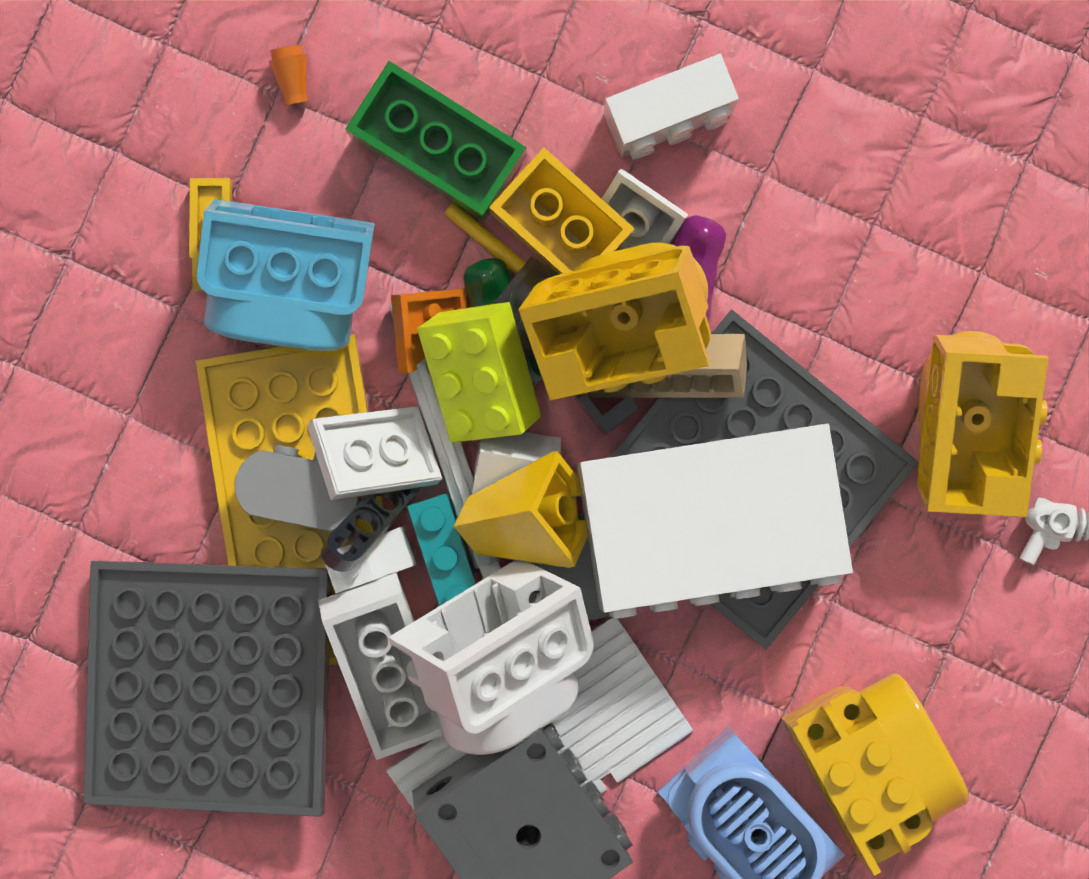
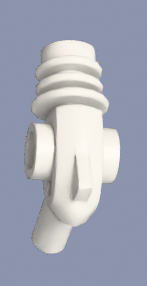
M1037 497L1033 507L1028 510L1027 517H1025L1026 523L1034 531L1019 559L1034 565L1043 547L1051 550L1058 549L1060 541L1070 542L1072 538L1076 542L1080 541L1081 538L1087 541L1089 539V512L1086 513L1083 508L1077 512L1075 505L1053 503L1047 499Z

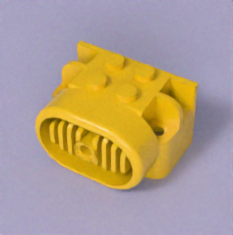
M648 243L595 256L582 263L576 271L556 275L536 284L518 309L550 401L601 389L606 393H611L623 389L629 383L642 381L644 384H653L663 380L667 375L707 367L710 364L706 352L711 339L710 326L706 317L708 309V283L703 269L693 257L688 246L677 247L667 243Z
M966 331L954 335H934L931 352L922 370L918 413L920 446L919 463L917 465V487L928 512L1027 517L1034 464H1040L1042 457L1041 440H1038L1039 425H1045L1047 420V402L1043 400L1049 359L1047 356L1035 355L1027 346L1003 343L995 336L979 331Z
M889 674L859 692L850 687L840 686L781 717L859 860L874 876L881 873L877 864L899 852L906 854L911 851L910 846L921 841L930 833L934 821L960 808L969 800L967 787L957 766L921 702L908 683L899 674Z

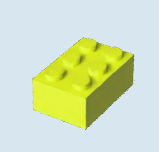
M510 302L439 312L417 328L450 443L522 435L541 417Z

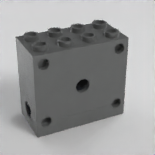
M552 722L542 729L539 728L524 741L507 750L486 755L465 754L412 791L416 818L460 879H610L633 863L628 851L633 844L626 834V829L614 812L608 815L610 811L604 803L605 799L594 782L590 780L586 784L584 783L587 777L582 771L581 764L570 748L562 751V748L565 746Z

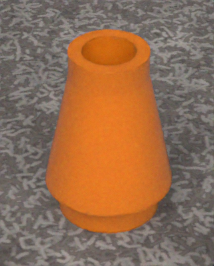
M302 45L270 50L272 60L268 62L283 95L285 106L309 102L307 96L308 54L303 53Z

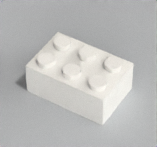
M720 53L606 98L604 117L620 157L623 158L631 155L632 160L654 152L653 146L668 140L669 145H674L692 136L690 131L705 125L706 130H712L728 123V116L733 114L739 98Z

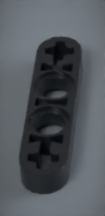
M423 487L366 495L326 540L321 549L324 563L329 568L338 572H346L354 568L416 498ZM384 496L390 499L394 509L388 510L381 507L376 497ZM355 520L367 521L372 526L373 533L368 534L360 531L355 524ZM348 539L353 545L344 554L339 553L337 550Z

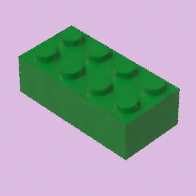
M391 61L387 62L345 128L351 139L483 222L486 221L490 214L489 207L507 188L527 156L526 146Z

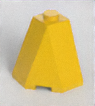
M558 451L539 458L467 497L453 526L476 554L565 568L575 567L588 537L586 521L578 519L575 497L582 496L579 478Z

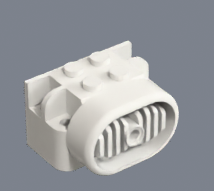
M514 560L388 637L391 645L412 657V660L406 667L408 679L422 689L427 706L437 712L446 741L454 749L473 755L493 754L512 748L524 741L539 728L542 729L563 715L573 705L578 694V682L575 671L588 662L594 648L580 587L530 562Z

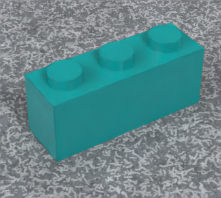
M443 494L407 506L439 606L477 584L464 540L453 527L457 519L449 494Z

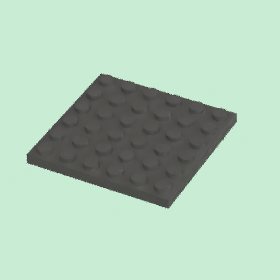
M731 309L711 334H745L747 368L744 398H658L610 457L829 423L850 548L919 462ZM810 580L801 581L802 589L787 592L771 591L770 586L760 588V596L743 599L730 597V593L718 594L720 602L710 605L767 650L816 590L818 584L811 585Z
M91 561L84 804L316 817L324 815L329 638L322 623L318 600L331 596V579L327 568Z

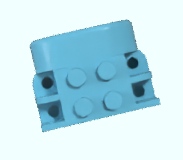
M214 199L204 211L197 267V281L201 289L207 293L204 313L206 328L218 335L232 339L297 349L331 351L346 347L350 342L353 314L361 306L364 298L375 223Z

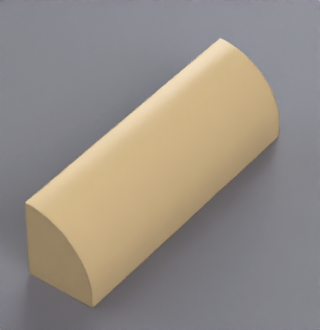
M711 334L710 342L706 348L710 361L707 367L670 374L663 380L653 384H644L642 381L629 383L623 389L611 393H606L601 389L585 394L589 398H626L628 395L631 398H744L747 368L745 334Z

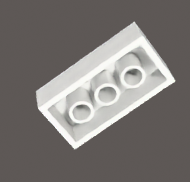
M397 573L318 600L322 623L376 760L444 736L437 712L427 706L422 689L408 679L406 667L412 660V657L391 645L388 638L414 622Z

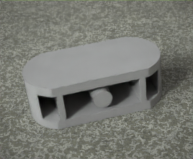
M275 444L273 452L258 451L242 463L236 475L235 491L240 505L249 515L331 531L335 530L361 501V496L330 500L316 452L313 460L297 457L299 452L297 448Z

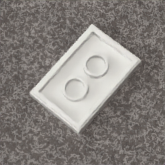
M418 406L312 419L307 424L330 500L437 485L442 480Z

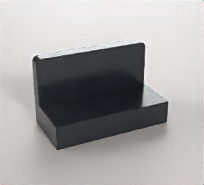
M585 393L575 396V400L604 436L639 409L637 404L628 395L606 414L602 415Z

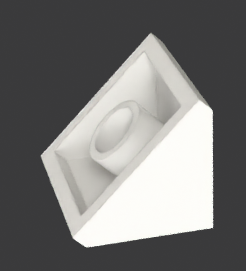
M623 169L618 171L602 197L604 202L635 228L618 250L648 243L670 244L688 216L686 212Z
M524 432L522 435L479 439L471 495L551 452L558 451L561 455V438Z

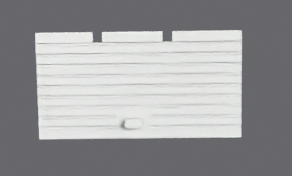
M612 617L607 618L591 629L594 644L592 655L588 662L575 671L578 682L576 700L563 715L552 721L560 734L559 738L565 746L562 748V751H565L567 748L571 749L587 777L584 783L586 784L592 780L601 794L608 790L601 778L611 773L616 782L619 783L694 731L619 620L612 619ZM441 736L424 743L386 769V772L414 810L412 791L467 753L454 749L449 745L445 737Z

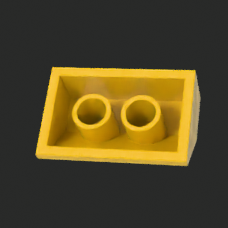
M544 147L489 207L490 214L557 275L576 271L582 263L590 258L617 251L635 229Z

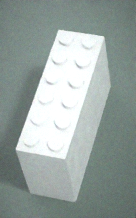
M829 423L597 459L576 464L598 605L602 612H609V617H612V619L637 615L636 607L649 606L653 612L678 609L677 601L690 599V604H695V606L720 602L718 594L730 593V597H736V599L760 596V588L770 586L771 591L777 592L802 589L801 581L810 580L811 585L818 584V586L843 582V574L853 573Z

